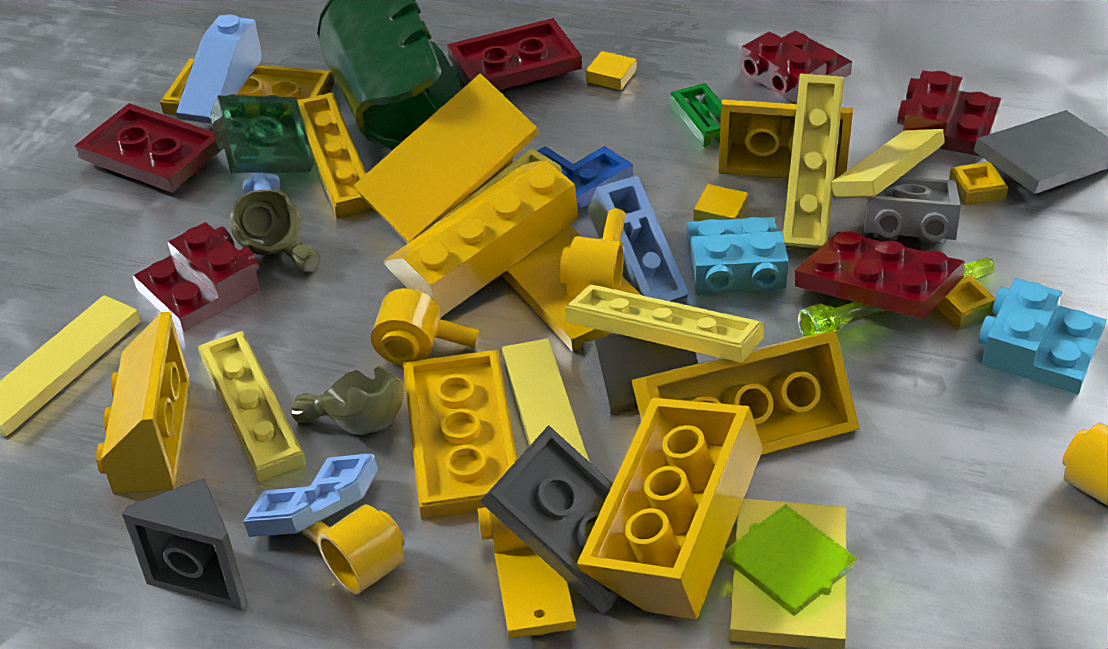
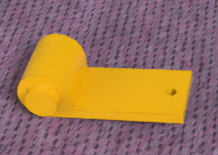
M486 507L477 508L481 540L492 539L508 638L531 635L542 636L546 633L576 629V619L567 581Z

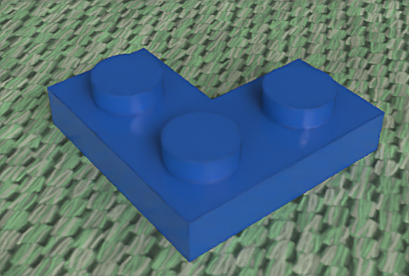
M546 146L537 150L561 165L562 174L575 184L578 210L590 204L597 187L633 177V163L605 146L574 164Z

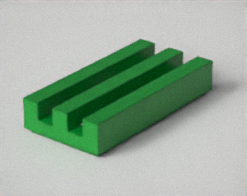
M703 83L670 92V105L703 147L710 146L711 138H715L720 143V124L718 125L709 112L711 111L720 123L722 102L710 87ZM698 95L703 103H700L695 96Z

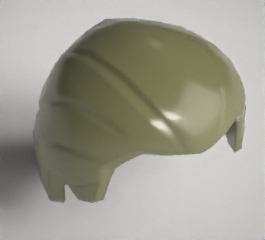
M255 190L245 193L237 199L230 215V229L235 240L243 248L248 247L254 254L258 255L285 252L288 257H291L294 264L305 272H313L318 268L321 260L319 253L314 248L303 244L298 238L301 225L300 210L284 192L280 190Z
M381 366L374 368V379H370L360 371L355 370L342 376L322 395L316 396L303 393L296 396L291 408V415L296 422L309 423L320 416H329L341 428L351 434L371 435L386 429L394 421L401 408L404 396L403 384L399 378L394 377Z

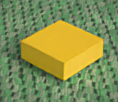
M601 51L585 70L586 82L620 91L637 71V59Z
M983 162L952 167L950 170L949 180L956 181L958 194L964 205L1006 199L1008 186L992 163Z
M707 184L694 207L693 221L741 219L748 205V193Z
M972 275L964 277L936 306L958 329L981 321L987 315H996L992 313L995 297Z

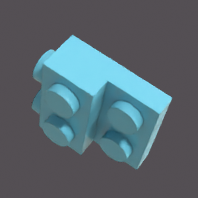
M750 217L747 219L729 220L708 219L686 222V237L695 294L786 289L789 260L782 231H777L774 217Z
M1015 278L1010 289L1000 286L992 309V313L996 314L997 317L987 315L982 324L978 343L986 345L982 365L1079 394L1101 340L1107 319L1090 315L1080 310L1059 306L1062 291L1043 286L1039 283Z

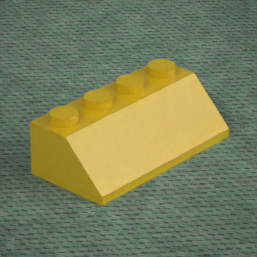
M546 159L523 164L384 260L385 266L407 288L422 291L432 297L439 305L442 317L578 220L575 184Z
M836 331L814 334L754 349L742 363L717 358L631 380L641 421L652 398L749 406L763 446L761 455L860 429Z
M652 398L579 557L577 565L580 571L646 612L697 620L763 450L750 407Z

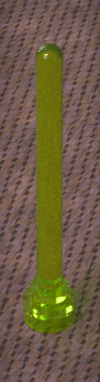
M982 258L965 264L964 277L972 275L977 280L994 273L996 264L991 258ZM852 302L837 308L817 304L802 309L799 312L798 324L803 337L832 331L837 333L843 325L887 310L858 302Z

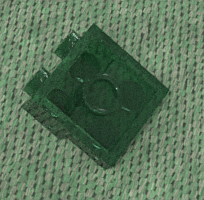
M217 95L210 119L218 149H225L230 173H309L315 162L296 97Z

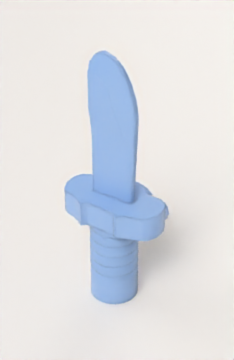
M261 160L252 161L253 176L244 181V193L264 189L279 190L280 179L275 174H269L268 164Z

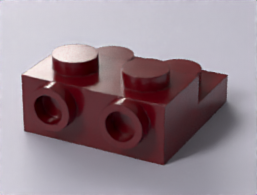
M796 30L782 38L769 31L742 46L741 73L794 104H797L800 74L839 76L844 78L851 75V60Z
M922 70L919 79L911 78L909 81L906 100H902L900 104L897 124L904 125L903 131L943 129L945 143L939 149L979 156L974 151L977 138L992 134L999 113L1001 98L989 96L983 92L961 91L963 77L950 75L944 71L931 72Z
M207 222L190 228L185 233L169 240L170 256L153 263L151 266L133 275L136 288L161 312H171L174 324L182 332L191 329L260 290L256 271L259 270V263L254 253L248 247L238 250L226 228L221 226L214 229Z

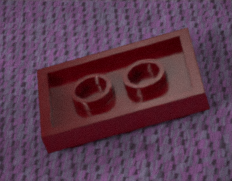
M554 18L447 44L448 57L466 85L480 73L497 90L517 85H528L533 81L552 76H563L568 72L582 69V55Z
M130 103L75 145L78 158L170 192H174L225 148L222 134Z
M837 232L795 270V287L925 319L964 278L965 261L947 257L946 254L939 251L925 252L907 248L896 241L881 242L864 238L856 232Z

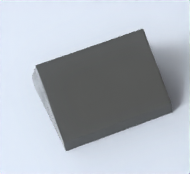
M621 334L582 343V351L610 415L638 408L631 380L698 363L697 355L694 351Z
M205 478L126 507L122 516L146 584L243 610L248 601L232 545Z

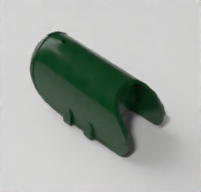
M328 0L320 13L317 30L325 61L352 112L360 132L368 141L391 152L461 90L460 84L462 81L454 65L450 66L443 51L435 42L430 41L432 36L428 27L419 16L421 10L416 0Z

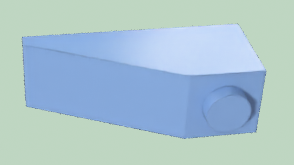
M232 14L219 15L205 32L176 111L177 119L214 124L263 59L255 19L240 18Z
M638 175L597 187L588 207V212L600 239L603 237L608 211L617 208L626 213L621 241L624 245L622 276L642 296L670 302L687 298L689 296L688 289Z

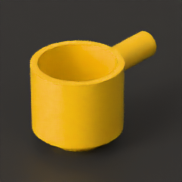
M613 208L608 211L602 239L575 236L571 247H564L560 262V283L566 284L568 296L577 297L590 284L620 290L624 264V245L621 241V236L626 218V213L623 210Z
M400 288L389 292L384 297L371 333V344L374 350L384 359L403 365V362L427 359L431 353L435 338L474 348L479 330L441 320L440 307L432 297L416 289Z
M1099 422L1089 430L1084 428L1075 435L1064 453L1062 464L1066 466L1064 472V480L1108 506V426Z
M367 504L361 506L331 527L319 521L301 531L305 537L319 546L326 564L337 580L348 591L356 595L404 563L405 557L402 547L405 541L400 528L385 511H377Z

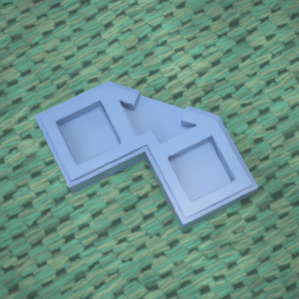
M374 454L328 457L311 486L264 490L243 521L249 537L298 533L362 499L379 469Z

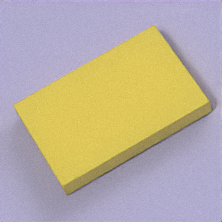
M743 499L737 515L729 641L815 649H845L846 506Z

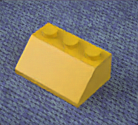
M722 99L718 173L789 179L797 104ZM841 107L834 180L847 171L853 108Z
M160 312L122 351L119 371L113 372L111 376L113 401L112 406L106 407L104 411L106 437L105 442L99 443L97 446L96 462L99 473L107 475L113 494L170 490L175 488L190 378L171 312Z

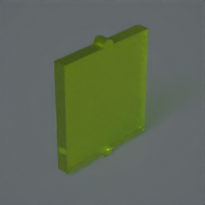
M786 504L760 524H750L749 532L725 549L722 557L793 616L798 614L821 594H831L832 585L856 567L858 560Z

